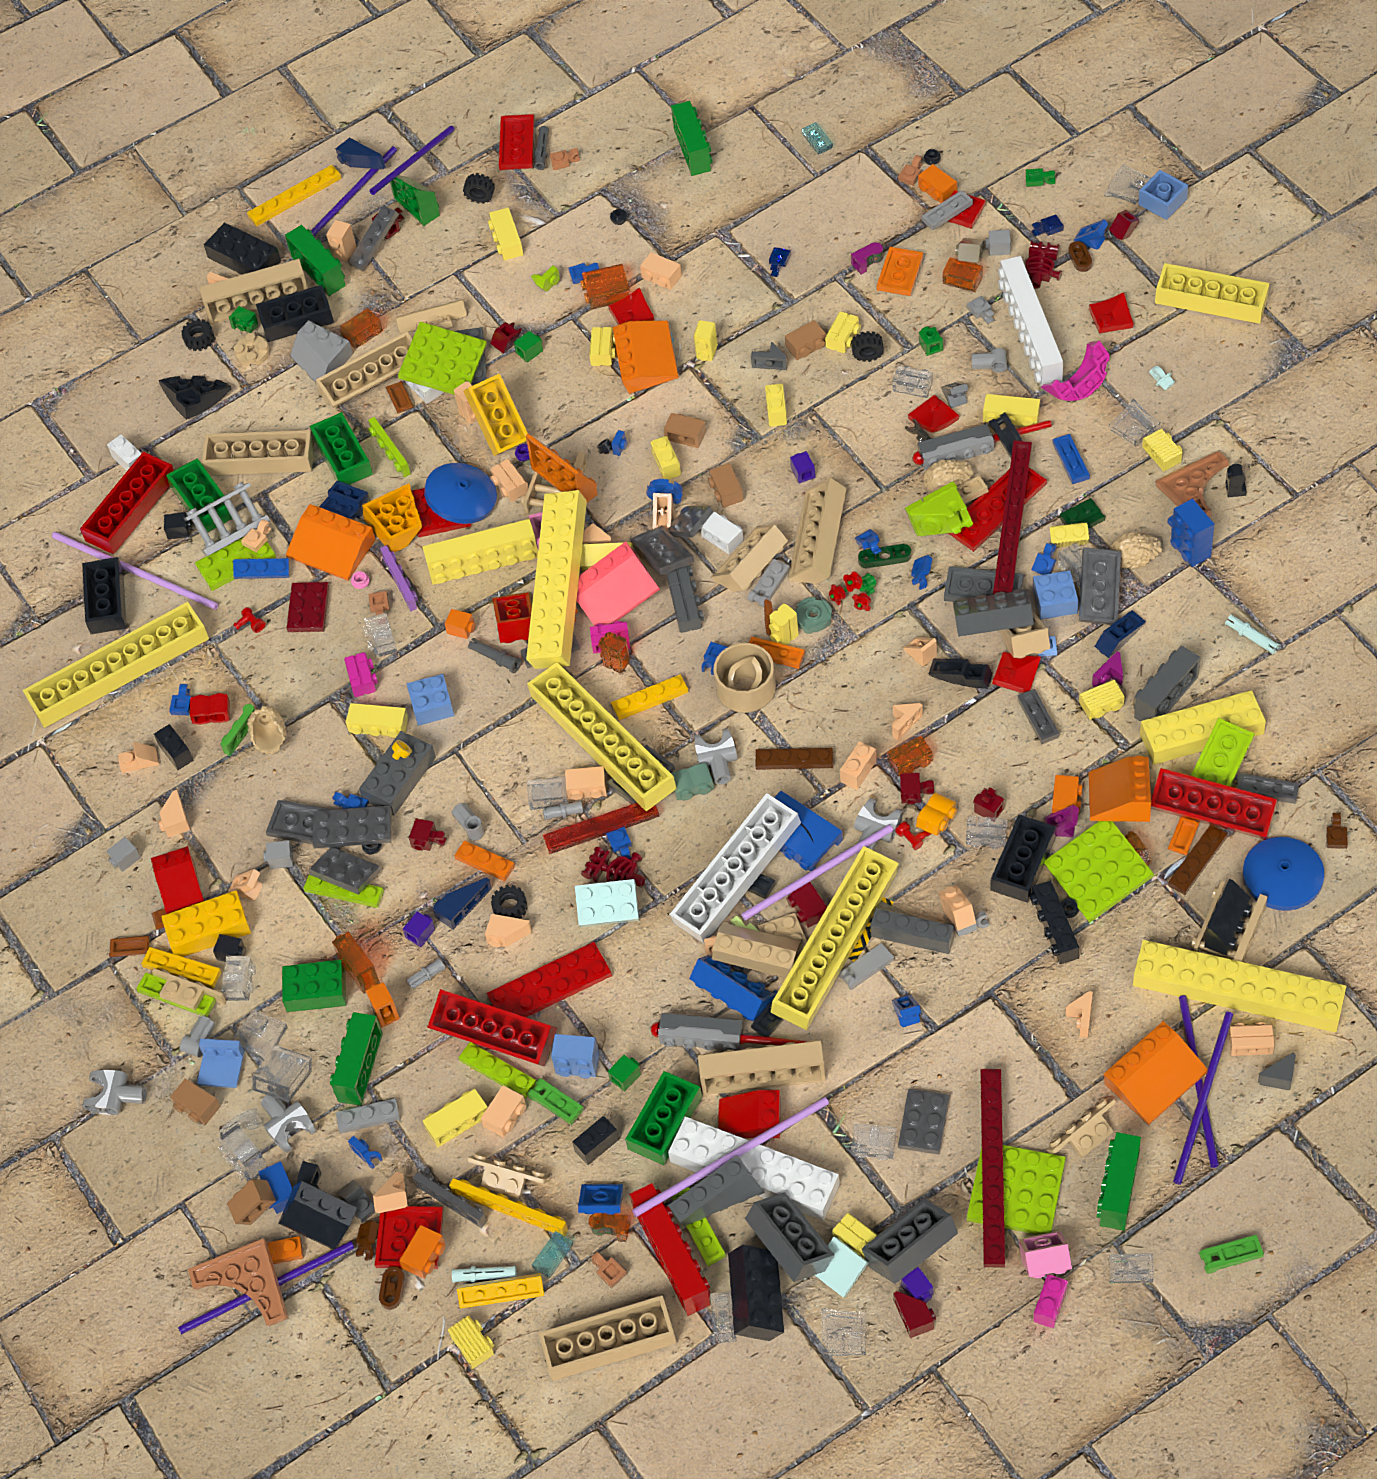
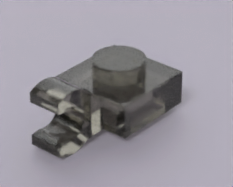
M915 419L912 420L915 424L912 429L908 426L905 427L909 433L918 435L916 439L919 442L932 439Z

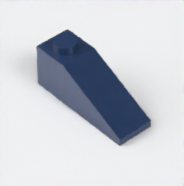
M350 137L335 148L338 155L337 159L341 164L355 168H386L381 154Z
M1131 610L1105 629L1094 647L1101 654L1110 658L1145 625L1146 621Z
M487 877L446 894L433 907L435 917L454 930L492 889L490 879Z

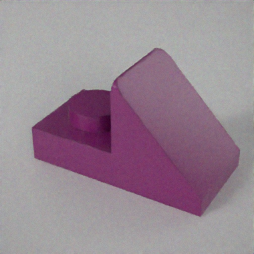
M1117 651L1092 675L1093 687L1109 682L1110 679H1114L1120 685L1123 684L1120 652Z
M1072 805L1045 816L1044 823L1056 826V836L1074 837L1079 808Z

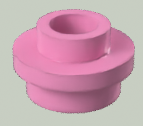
M362 571L355 572L351 578V584L356 589H363L370 582L369 576Z

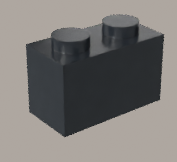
M170 724L154 733L158 746L177 770L194 761L189 748Z
M602 1116L572 1141L574 1151L589 1165L619 1141L617 1129L605 1116Z

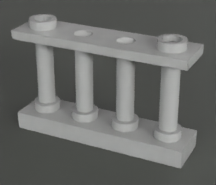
M241 482L234 486L235 490L197 510L194 508L186 512L187 516L184 517V520L192 519L205 542V548L202 549L204 556H209L245 536L252 528L257 529L261 520L264 519L270 522L268 515L262 516L261 513H258L245 490L251 486L250 483L244 484V482ZM237 493L240 494L253 517L251 518L252 522L247 525L245 522L243 523L230 500V497ZM221 502H224L237 525V530L233 533L226 530L214 506ZM206 510L221 534V539L216 542L211 540L198 517L199 514Z

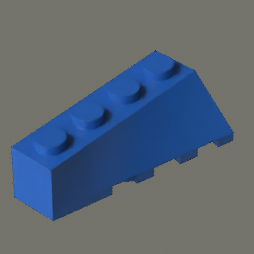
M709 955L698 958L689 979L697 987L710 992L712 997L725 1002L730 1009L737 1010L743 1014V1017L747 1020L754 1021L778 993L776 990L773 993L766 990V985L759 981L755 983L747 980L748 975L742 972L730 971V966L723 962L712 960V957Z

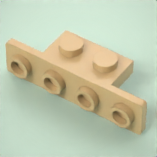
M457 300L397 316L396 321L399 332L402 334L417 330L419 322L449 329L453 327L451 320L466 317L467 314L463 300Z
M164 969L152 970L154 976L167 980L159 993L163 999L193 1010L197 1009L204 994L214 997L219 1004L225 1005L226 1003L223 992L217 988L210 989L200 982H190L185 977L171 975Z
M1104 1098L1095 1104L1096 1108L1093 1111L1084 1113L1080 1117L1081 1121L1076 1125L1072 1124L1065 1129L1066 1133L1063 1136L1054 1138L1049 1143L1050 1146L1046 1151L1048 1153H1057L1067 1143H1070L1079 1157L1087 1155L1114 1132L1102 1114L1112 1107L1116 1101Z
M475 1153V1155L467 1157V1162L485 1167L481 1183L482 1187L516 1198L522 1197L526 1179L542 1184L549 1182L550 1177L544 1176L545 1173L542 1171L533 1170L530 1172L526 1171L525 1167L514 1164L513 1167L505 1165L506 1161L500 1159L488 1160L486 1159L487 1156Z

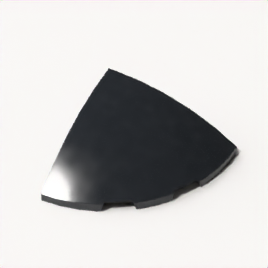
M193 375L191 379H181L180 376L159 380V384L169 401L186 420L208 410L231 390V386L218 379L214 382L207 381L205 376Z

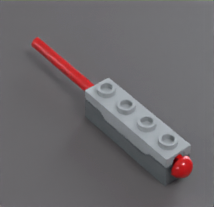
M1048 420L1017 428L1016 430L1019 435L1052 427L1051 421ZM984 424L918 442V451L913 454L912 459L917 465L923 464V468L926 470L935 462L943 459L957 461L993 452L994 443L1000 440L996 434L992 435L988 425Z
M662 1013L660 1023L655 1022L650 1028L651 1034L654 1037H659L660 1044L672 1047L678 1045L689 1049L698 1047L710 1051L714 1049L739 1051L741 1044L745 1043L781 1046L791 1042L796 1044L806 1042L802 1040L744 1035L742 1020Z

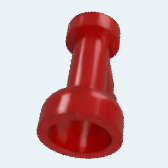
M250 607L244 608L241 611L243 617L233 624L238 630L250 621L251 629L255 633L261 632L266 626L263 619L256 618L253 615Z
M907 822L901 823L896 828L895 833L900 837L904 836L912 844L914 850H918L923 845L922 840L931 835V833L923 830L914 836L910 832V825Z

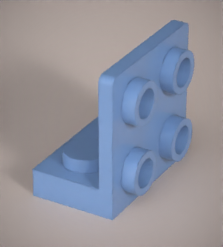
M200 1038L199 1047L203 1057L197 1081L198 1085L237 1088L244 1057V1049L240 1041Z

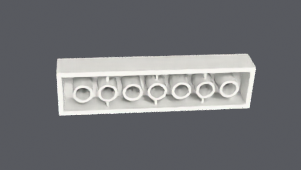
M1021 256L1001 260L1000 268L998 269L1000 278L998 280V287L1000 291L1003 290V299L1005 304L1008 303L1010 317L1013 316L1014 328L1019 331L1018 336L1020 343L1024 344L1025 356H1029L1030 368L1035 371V381L1040 384V387L1043 384L1051 383L1055 379L1062 383L1063 360Z
M766 793L669 914L673 923L705 944L704 939L711 937L800 825L801 821L798 813Z
M685 1117L668 1151L669 1159L673 1164L697 1172L747 1143L749 1140ZM758 1145L739 1157L765 1192L759 1195L760 1197L768 1198L785 1192L800 1212L824 1221L840 1185L839 1174L762 1145Z

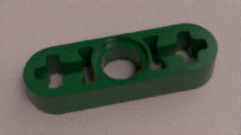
M907 544L879 547L881 552L873 554L871 549L862 550L858 554V564L862 568H874L908 562L911 559V548ZM883 553H887L890 555V557L887 559L880 558V555Z

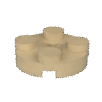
M249 333L240 339L233 348L237 361L243 366H250V364L260 365L269 356L267 341L253 333Z

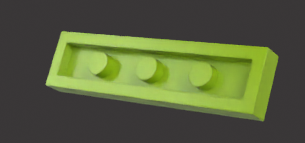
M375 417L369 419V433L372 437L377 438L378 446L381 449L384 448L386 457L389 461L392 460L394 462L393 465L398 473L401 472L404 477L410 475L407 461Z
M310 873L304 885V891L375 908H378L384 893L382 887L368 884L358 895L311 876Z
M146 972L136 988L138 993L208 1017L216 1003L214 997L204 994L197 1009L193 1010L163 999L159 993L167 980Z
M469 1042L458 1057L460 1062L501 1086L524 1096V1099L527 1098L526 1093L536 1085V1080L471 1042Z
M687 1187L682 1191L678 1192L677 1194L673 1195L671 1197L672 1200L675 1201L676 1199H678L680 1196H682L684 1193L690 1190V1187ZM706 1218L687 1225L708 1267L727 1257Z

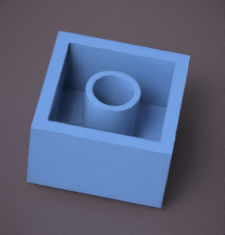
M1159 170L1139 190L1138 205L1167 220L1187 200L1188 185Z
M1070 570L1033 576V593L1040 620L1078 613V598Z
M443 674L406 683L418 726L454 716Z
M555 1034L551 1057L556 1074L563 1077H569L570 1075L579 1076L585 1079L596 1077L600 1056L596 1038Z

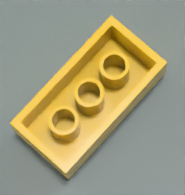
M500 374L463 391L494 456L526 442V435L528 433Z
M237 890L161 916L171 950L174 955L181 957L214 947L219 934L236 938L251 934Z

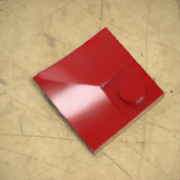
M637 288L625 298L608 305L609 311L618 325L629 321H654V315L640 288Z
M1124 292L1110 299L1089 304V312L1098 333L1133 328L1134 322L1130 315Z
M933 395L910 412L908 419L920 428L934 433L958 421L959 415L936 395Z
M1003 652L992 684L1020 693L1030 691L1041 656L1014 658L1010 653Z

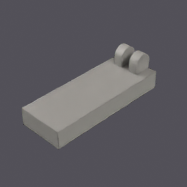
M880 943L844 968L839 973V978L844 980L850 990H853L893 962L894 956Z

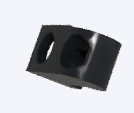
M1232 464L1227 468L1225 486L1228 498L1246 496V479L1241 464Z

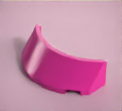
M1100 340L1088 342L1083 362L1071 378L1062 383L1055 379L1051 383L1043 384L1041 388L1063 401H1076L1090 396L1100 387L1105 379L1109 353Z

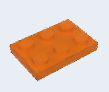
M889 247L876 286L877 290L911 296L924 257L923 252Z

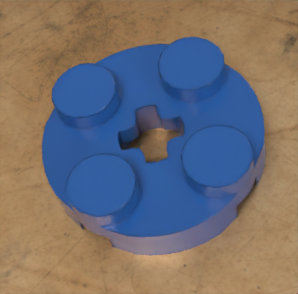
M655 479L650 482L649 486L647 485L646 494L653 500V493H672L673 503L679 504L683 496V487L675 481L672 484L669 483L668 479Z

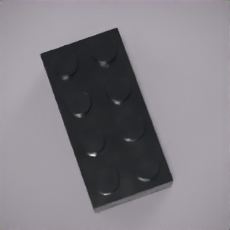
M225 222L204 244L209 259L241 275L272 267L281 262L277 247Z
M323 285L256 304L267 342L297 334L307 321L320 327L334 323Z
M115 557L82 563L85 623L90 634L127 629L124 573L119 558Z
M1018 815L991 876L990 891L1028 903L1030 894H1032V886L1036 885L1045 860L1056 839V826Z
M742 1244L728 1253L734 1335L771 1341L784 1333L779 1264L769 1250Z

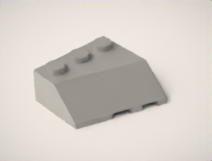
M307 321L298 331L290 354L291 358L315 382L316 379L344 365L353 355L348 340L310 321Z

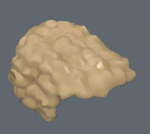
M943 459L928 467L923 476L924 485L928 489L929 494L952 481L956 486H959L971 479L973 471L971 465L965 461Z
M1131 532L1123 534L1110 547V550L1121 551L1120 569L1145 567L1150 562V559L1155 560V556H1159V553L1162 552L1161 541L1157 537H1152L1150 534L1146 535L1145 533Z
M262 706L261 709H256L251 713L247 723L250 741L253 742L256 750H259L261 753L265 752L266 755H273L279 751L287 736L283 718L273 707Z

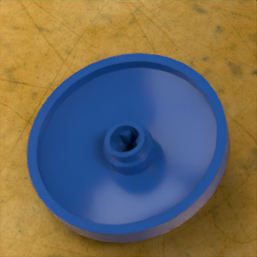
M448 463L435 468L429 474L424 488L425 499L429 507L440 517L460 524H470L485 519L493 511L497 499L496 487L490 477L480 469L464 463Z
M1274 837L1258 843L1249 851L1244 861L1242 875L1247 891L1256 901L1259 895L1262 894L1268 897L1266 907L1290 911L1310 904L1319 895L1324 882V866L1319 855L1306 843L1289 837Z

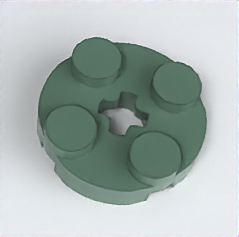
M809 597L798 603L795 610L797 613L798 627L805 633L819 632L830 626L832 611L830 605L822 599L820 601L816 600V597ZM813 612V614L817 615L816 617H810V613Z

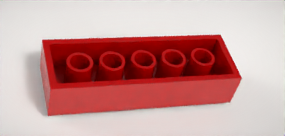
M142 452L81 526L80 531L85 542L114 555L170 486L166 475L174 471L172 464Z
M1160 768L1151 799V809L1267 840L1278 801L1271 797Z
M442 989L439 991L427 1028L541 1066H545L557 1030L554 1026Z
M651 1183L630 1193L633 1209L660 1194V1189H655ZM661 1202L639 1215L637 1219L688 1317L710 1306L709 1297H712L709 1290L710 1286L705 1277L702 1278L700 1266L697 1260L692 1258L690 1254L692 1252L687 1241H683L679 1225L677 1223L674 1224L669 1206H665L664 1202Z

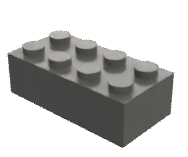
M1016 589L1009 593L997 592L990 596L978 595L975 598H959L953 601L958 637L1034 625L1028 590Z
M1182 645L1177 651L1174 650L1170 654L1169 660L1160 665L1156 675L1151 676L1146 686L1137 691L1134 697L1136 699L1134 718L1141 722L1167 714L1198 679L1200 656Z
M400 731L360 786L361 797L367 799L369 804L376 807L391 806V814L395 816L435 760L436 756L433 745ZM396 740L405 742L411 748L412 752L407 758L400 757L396 760L392 757L394 753L392 745Z
M785 1192L754 1202L745 1217L747 1223L793 1282L825 1272L834 1257V1253Z
M924 1198L862 1248L865 1259L869 1262V1268L893 1284H896L958 1234L951 1214Z

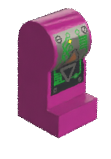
M873 242L851 253V265L861 275L867 272L868 266L882 261L883 246L880 243Z

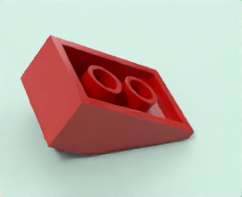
M529 592L492 598L500 643H512L522 639L528 640L532 612Z
M188 846L151 858L166 914L204 902L195 863Z
M757 1090L719 1099L718 1129L735 1136L755 1138L781 1121L780 1090ZM780 1133L772 1138H780Z

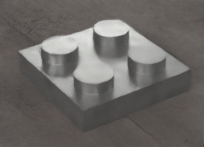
M686 506L681 510L679 516L671 522L667 531L673 537H694L711 516L713 510L710 506Z

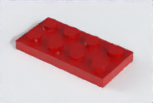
M534 114L501 116L499 170L533 168Z

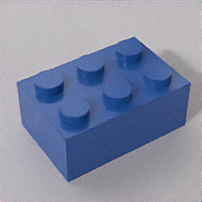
M1192 498L1174 508L1170 543L1174 549L1181 553L1183 560L1193 567L1211 557L1215 524Z

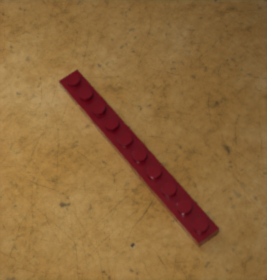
M1013 441L993 595L997 592H1013L1032 442Z
M980 1069L984 1268H1005L1001 1069Z

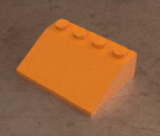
M629 321L612 327L622 383L629 394L679 378L668 321Z
M530 434L526 435L532 470L561 492L579 490L587 503L598 495L597 484L592 478L585 476L579 468L572 466L566 458L560 457L554 449H550Z
M309 504L300 517L286 557L349 581L375 542V536L370 526Z
M1126 757L1088 772L1090 821L1150 822L1151 792L1148 757Z
M1162 1021L1109 1068L1103 1076L1104 1084L1145 1123L1150 1125L1206 1075L1208 1069L1183 1039Z

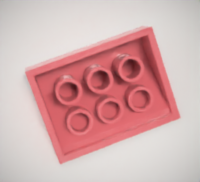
M625 541L579 575L576 601L594 626L596 624L607 625L621 619L659 591L660 588L635 551Z

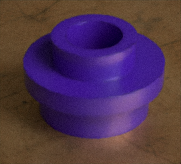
M521 444L515 450V457L519 461L530 459L527 444Z

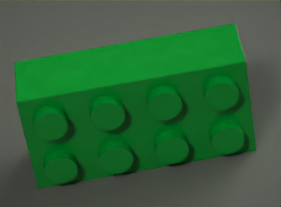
M690 101L671 105L673 129L691 176L710 172V164H713L711 154H709L711 146L709 142H706L705 130H701L702 123L700 118L697 119L696 107H692Z
M301 224L285 234L291 258L293 260H300L302 269L318 286L323 285L324 291L328 296L345 287V275L341 271V262L338 258L335 259L328 248L325 249L318 238H314L309 229H306Z
M342 412L309 426L313 440L336 481L350 485L373 475L370 462Z
M198 458L166 475L171 489L187 511L194 508L199 510L224 496ZM224 502L214 506L223 524L233 519ZM207 510L198 515L207 533L217 528Z
M353 1012L351 1019H348L346 1024L347 1033L341 1040L342 1050L340 1055L336 1057L335 1073L331 1074L330 1085L338 1102L362 1106L383 1033L375 1015Z
M663 1071L625 1139L627 1149L664 1166L669 1158L668 1151L684 1118L692 1117L702 1098L700 1086Z
M1116 1132L1115 1139H1110L1109 1153L1106 1159L1105 1174L1102 1180L1096 1218H1100V1226L1125 1231L1140 1153V1136Z

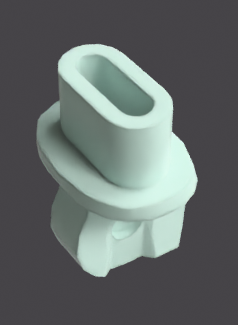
M1154 366L1149 371L1150 375L1157 381V387L1161 386L1164 390H1167L1175 383L1171 378L1172 374L1168 373L1166 375L1159 366Z

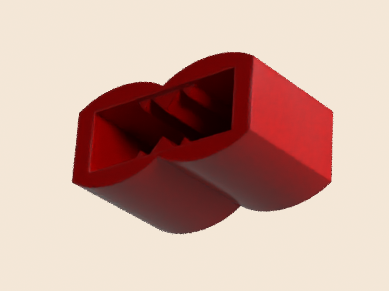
M216 693L210 696L200 694L191 697L190 718L192 724L201 725L210 722L223 723L230 721V700L228 695Z

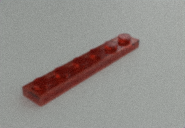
M634 803L544 834L543 839L550 855L605 836L607 833L617 829L628 828L660 816L656 805L645 811L638 803Z

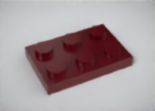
M328 582L292 583L287 619L288 632H324L329 594Z

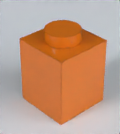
M451 609L444 623L447 634L468 639L470 633H473L475 629L472 614Z

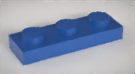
M1067 434L1054 438L1052 444L1071 483L1076 484L1089 480L1090 474L1071 435Z
M289 558L233 559L234 579L289 578Z

